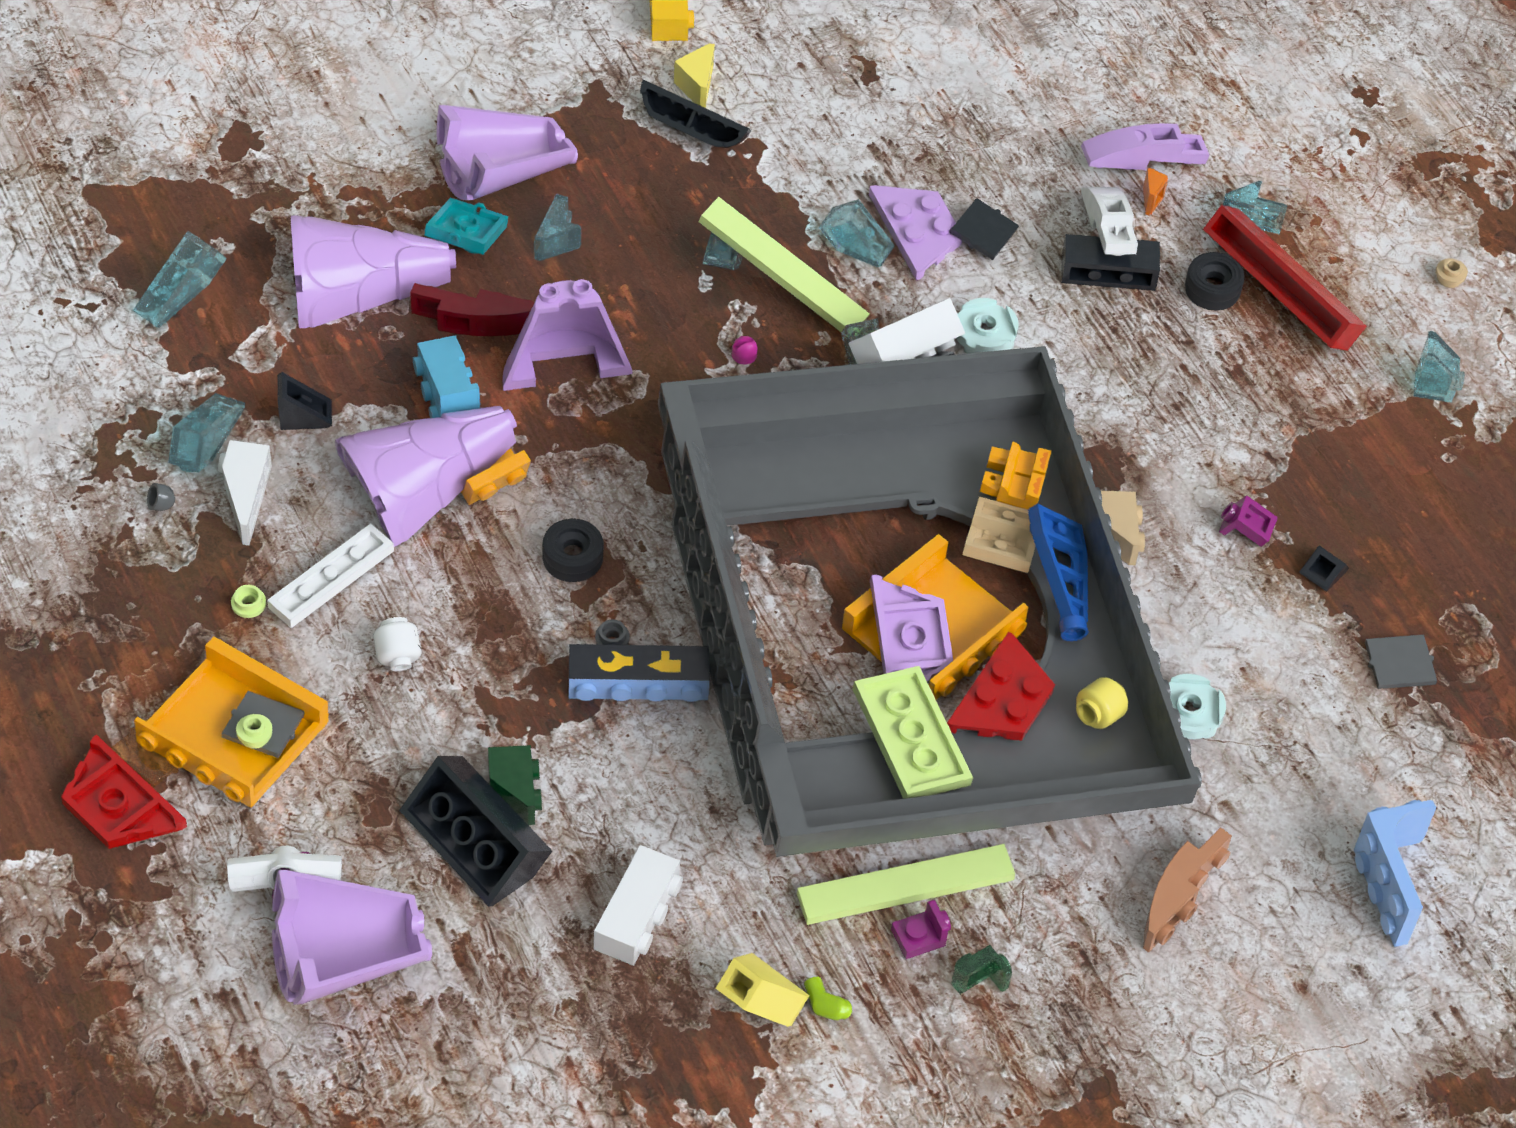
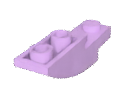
M1168 123L1144 124L1113 130L1083 141L1081 145L1088 165L1097 168L1146 170L1149 161L1206 164L1209 157V152L1201 135L1181 134L1177 124Z

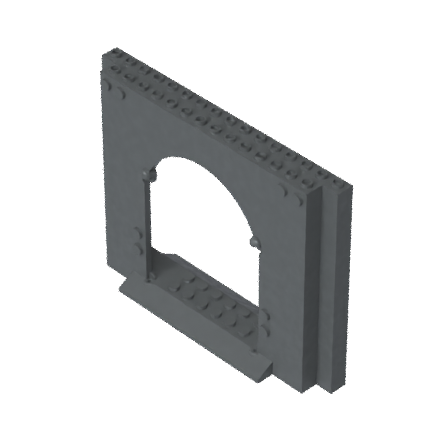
M1046 346L665 382L660 384L657 405L664 427L661 453L675 503L671 525L702 645L709 646V672L743 803L745 805L753 802L764 846L773 844L776 857L1189 804L1193 802L1198 788L1201 787V773L1199 768L1194 767L1192 762L1189 739L1183 736L1180 728V713L1177 708H1173L1170 699V685L1162 677L1159 654L1157 651H1153L1150 643L1149 626L1147 623H1143L1140 614L1139 598L1137 595H1133L1130 586V572L1128 568H1124L1121 561L1120 544L1117 540L1114 541L1111 532L1110 516L1105 514L1102 507L1101 490L1099 487H1095L1092 478V465L1090 461L1085 459L1082 437L1076 433L1073 411L1067 408L1064 386L1058 382L1056 363L1054 359H1050ZM1013 441L1019 444L1020 450L1037 454L1038 448L1051 450L1038 504L1082 524L1088 553V635L1077 641H1065L1061 638L1059 628L1060 613L1035 546L1029 572L1026 574L1037 591L1045 616L1046 642L1039 666L1054 682L1055 688L1023 740H1010L1001 736L983 737L978 736V731L957 729L956 734L952 733L973 776L971 786L936 795L903 799L873 732L785 743L770 689L772 687L771 670L769 667H764V644L761 638L756 637V615L753 609L749 610L748 585L746 581L741 582V560L739 554H734L733 552L734 535L732 527L729 525L907 507L908 504L910 510L915 514L923 515L924 520H930L936 515H941L971 527L979 497L994 501L997 499V497L979 492L985 471L1000 475L1004 473L986 468L992 446L1010 450ZM1053 548L1058 563L1071 568L1070 555ZM1065 582L1068 593L1073 596V585ZM1107 677L1116 681L1125 689L1128 699V710L1123 717L1104 729H1096L1084 724L1078 717L1076 697L1080 690L1095 680Z

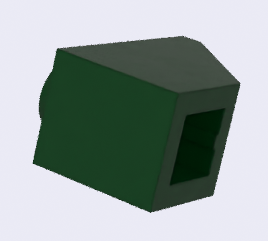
M531 745L488 747L489 784L528 825H535V811L542 810L541 789H534L533 780H540L539 759H532Z

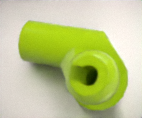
M812 977L804 982L806 992L810 995L808 998L812 1010L816 1015L837 1021L850 1017L852 1013L850 1001L840 996L826 993L821 977Z

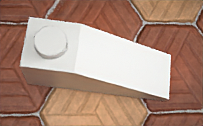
M230 440L226 453L220 454L218 472L223 473L225 490L242 544L249 546L272 467L270 446Z

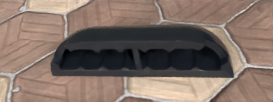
M643 80L641 83L640 94H642L647 113L651 117L707 144L720 148L733 147L743 142L752 131V129L653 83Z

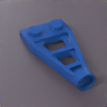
M1036 504L1028 509L1029 528L1060 613L1059 628L1061 638L1065 641L1081 640L1088 635V553L1082 524L1040 504ZM1053 548L1070 555L1071 568L1058 563ZM1065 582L1073 585V596L1068 593Z

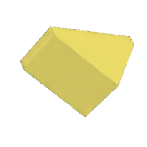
M710 43L679 58L674 63V83L694 103L705 108L714 66L715 44Z

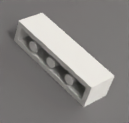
M951 298L848 344L857 364L915 359L916 356L917 358H926L937 354L934 349L935 347L938 352H941L956 345L954 339L965 334V331Z

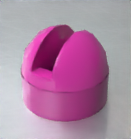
M749 336L737 338L732 345L731 356L733 360L743 365L753 363L757 358L758 347L756 342Z

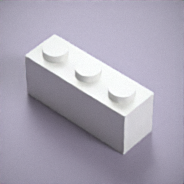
M639 846L594 930V950L633 966L640 954L645 955L648 952L653 939L651 932L655 924L661 926L668 911L666 903L669 897H676L681 888L683 877L679 875L680 860L645 846Z

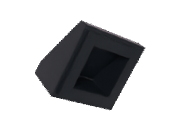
M1319 545L1299 573L1327 592L1349 568L1346 563Z

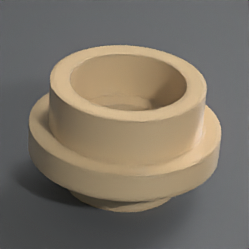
M1443 259L1436 267L1437 280L1441 285L1448 288L1458 287L1466 280L1468 274L1467 267L1457 259Z

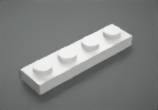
M370 523L267 600L268 608L290 628L294 627L394 552V543Z

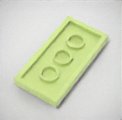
M920 666L854 681L852 690L903 799L936 795L971 786L973 776Z

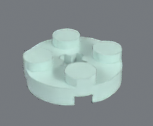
M991 298L970 300L962 306V310L957 314L965 334L956 339L964 347L966 353L1012 349L1019 326L1015 312L1007 305L1006 309L996 305L997 300ZM982 323H986L988 327L993 328L990 330H985L980 327Z
M1180 674L1172 677L1171 682H1169L1170 699L1173 708H1177L1180 713V728L1183 736L1188 739H1207L1213 737L1218 727L1222 724L1226 711V701L1220 689L1217 692L1215 688L1210 686V680L1196 674ZM1186 702H1193V707L1199 709L1188 711L1184 706Z

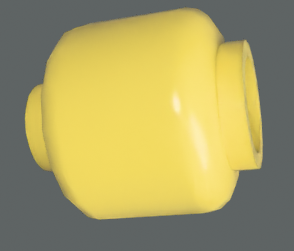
M1107 677L1095 680L1080 690L1076 697L1078 717L1084 724L1096 729H1104L1123 717L1128 710V699L1125 689L1119 683Z

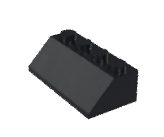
M437 756L399 809L406 819L488 907L494 906L530 881L552 853L551 848L463 756Z

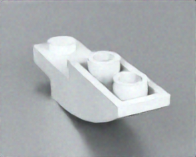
M1082 187L1081 194L1091 227L1097 228L1104 253L1115 256L1136 254L1138 243L1132 227L1134 214L1124 193L1117 187Z

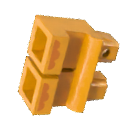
M1013 441L1010 450L992 446L986 468L1004 473L1000 475L985 471L979 492L997 497L996 501L1028 510L1038 504L1051 450L1038 448L1037 454L1020 450L1019 444Z

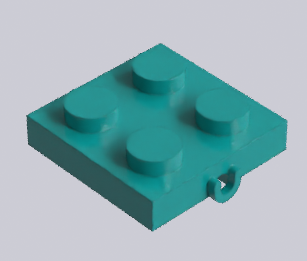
M450 197L426 224L424 236L464 248L469 253L483 255L507 228L508 216L487 210L482 203L472 205ZM477 207L481 208L480 212H477Z

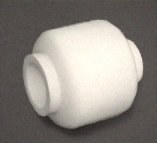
M394 617L381 622L380 627L374 632L373 638L377 660L380 664L391 667L392 671L410 669L412 667L411 663L418 660L422 654L418 628L415 624L408 622L407 618Z

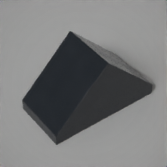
M284 372L277 375L281 430L323 429L332 426V399Z

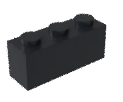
M1065 234L1062 250L1061 283L1156 291L1160 273V242L1137 240L1136 254L1115 256L1104 253L1100 237Z

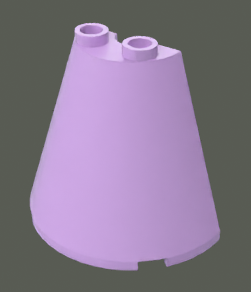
M439 105L437 145H443L442 151L444 153V159L440 160L441 169L448 187L461 200H474L577 162L578 153L576 147L569 138H565L564 131L561 130L553 118Z
M584 279L559 281L541 286L539 295L504 366L503 391L536 387V377L532 361L595 354L600 378L632 374L630 362L602 300L589 281Z
M278 870L272 911L278 912L275 919L276 929L272 930L273 955L281 991L288 1002H293V1005L304 1004L431 960V942L425 938L424 933H420L424 929V914L422 910H418L414 895L290 870Z

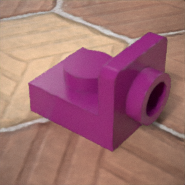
M1246 495L1236 503H1229L1221 514L1223 522L1219 532L1225 536L1233 529H1236L1262 547L1269 542L1278 517Z
M934 899L927 901L925 912L892 922L891 931L905 960L946 946L948 931L951 930L948 914L944 909H939Z

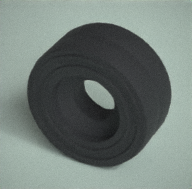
M1218 252L1201 254L1194 258L1188 267L1185 280L1186 294L1194 304L1207 310L1218 311L1230 308L1238 301L1241 295L1244 271L1234 258ZM1216 278L1221 280L1222 284L1214 285L1206 279Z
M576 518L564 519L554 523L546 531L542 541V559L545 568L553 577L565 582H581L594 576L602 565L603 538L600 531L590 522ZM576 545L582 549V552L578 555H568L564 552V549L567 546Z

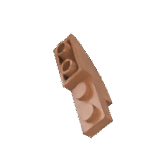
M1220 827L1199 849L1187 841L1166 867L1158 882L1146 921L1143 948L1147 952H1150L1158 943L1164 945L1175 932V926L1181 920L1185 923L1193 916L1198 907L1195 904L1198 891L1207 880L1208 872L1213 867L1219 869L1229 858L1231 852L1228 850L1232 835Z

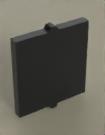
M976 198L952 227L950 233L967 243L969 248H975L991 260H994L1018 230L1019 225L1002 215L999 209L995 210Z

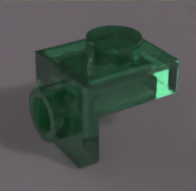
M991 945L986 946L973 955L972 953L965 954L954 966L951 984L960 995L990 977L1000 991L1003 992L1009 988L1012 976L1011 965L1003 954H998Z

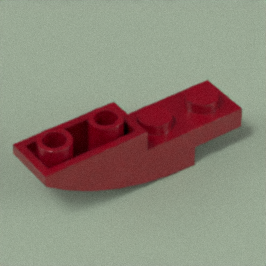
M414 283L410 292L412 314L436 319L439 331L470 336H508L520 334L535 303L528 299L516 298L480 289L477 297L474 298L465 294L445 291L433 286Z

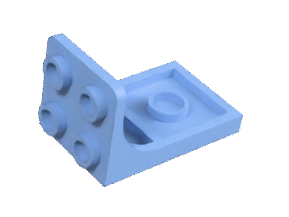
M1413 800L1402 806L1392 808L1378 807L1368 812L1354 848L1356 867L1359 873H1363L1366 878L1369 898L1373 904L1377 905L1381 914L1380 922L1382 929L1386 935L1389 934L1394 947L1408 944L1423 909L1398 848L1423 841L1436 810L1433 800Z

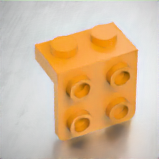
M510 448L490 468L467 479L461 494L468 505H471L478 500L484 501L492 497L499 489L507 485L512 486L519 483L527 476L531 462L525 450L514 454Z

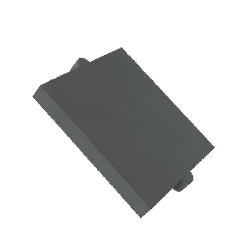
M1424 635L1366 639L1365 645L1370 659L1368 667L1373 670L1378 689L1436 685L1437 678L1432 664L1434 656L1429 654Z
M248 691L238 708L231 711L232 717L222 732V738L245 746L237 737V723L240 719L250 714L263 715L272 724V736L264 746L252 749L279 758L289 740L295 738V730L304 717V711Z

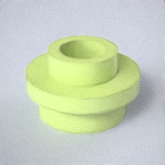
M243 585L233 594L231 606L233 611L240 617H256L264 611L266 597L258 587Z
M247 715L240 719L236 726L238 739L249 748L264 746L272 736V724L263 715Z

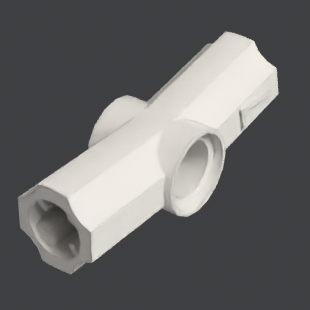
M286 845L276 848L271 854L230 858L227 861L229 887L232 892L272 888L274 890L278 870H281L279 868H289L290 871L341 881L342 856L300 853L295 847Z

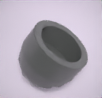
M153 483L150 486L147 494V506L150 510L165 511L174 505L175 495L171 487L158 483Z

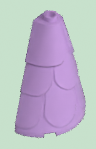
M291 216L299 328L316 327L356 312L361 313L395 299L403 300L410 297L414 283L438 287L451 282L450 269L456 268L455 249H449L446 242L397 230L391 233L369 226L350 225L316 217Z
M501 406L442 413L441 417L408 421L396 426L342 436L335 440V446L338 456L351 477L357 476L374 504L379 524L395 547L407 541L441 508H445L464 489L467 479L490 468L516 443L513 428H516L517 424L509 409L504 411Z

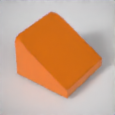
M1147 168L1143 185L1145 214L1148 216L1152 215L1163 200L1168 182L1167 175L1152 168Z

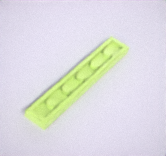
M720 197L701 215L699 223L849 339L868 318L870 313Z
M1005 844L800 887L797 889V896L806 924L809 925L1013 881L1015 879V871Z

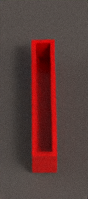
M1221 205L1203 228L1215 242L1330 348L1348 351L1367 327L1366 324L1240 209Z

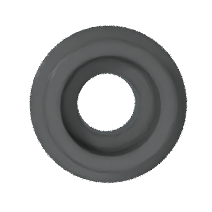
M611 619L603 622L598 627L595 633V641L597 645H628L630 633L621 621Z

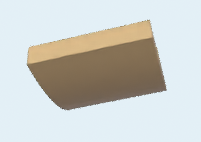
M979 497L962 555L1028 573L1036 546L1029 528L1028 510Z

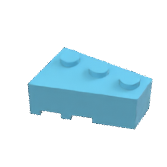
M456 335L417 343L418 356L413 357V365L416 376L423 377L421 390L424 401L430 400L431 402L429 407L430 418L441 417L442 413L480 408L479 386L477 383L471 384L469 377H473L470 367H465V355Z

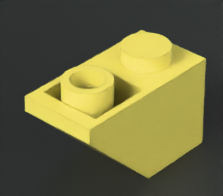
M753 953L733 958L715 988L743 1010L787 1027L792 1026L810 996Z

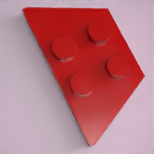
M1008 632L947 724L951 733L955 734L957 729L978 731V736H1001L1005 739L1022 741L1053 694L1055 684L1018 639Z
M98 735L92 737L90 749L84 761L80 760L74 771V779L67 784L61 799L62 804L108 849L173 833L187 827L184 816Z

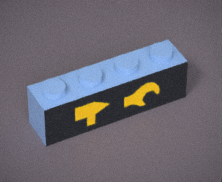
M569 644V699L584 701L593 699H614L617 701L647 699L656 702L662 700H684L687 702L708 700L710 682L709 646Z

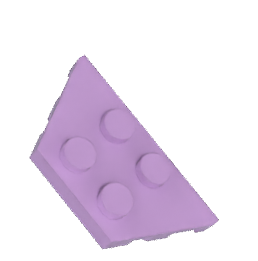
M870 186L869 196L916 280L921 279L924 276L925 270L933 263L938 265L945 259L947 253L953 252L962 244L961 239L950 233L956 222L938 191Z
M872 575L870 585L883 673L886 674L920 666L927 683H929L930 679L953 661L944 599L930 594H921L909 586L902 585L900 587L882 580V576Z

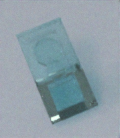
M1262 181L1251 183L1225 194L1223 205L1240 209L1261 230L1280 235L1288 205L1259 198Z
M556 194L534 238L536 260L542 261L578 249L581 246V226L570 223L572 211L568 210V197Z

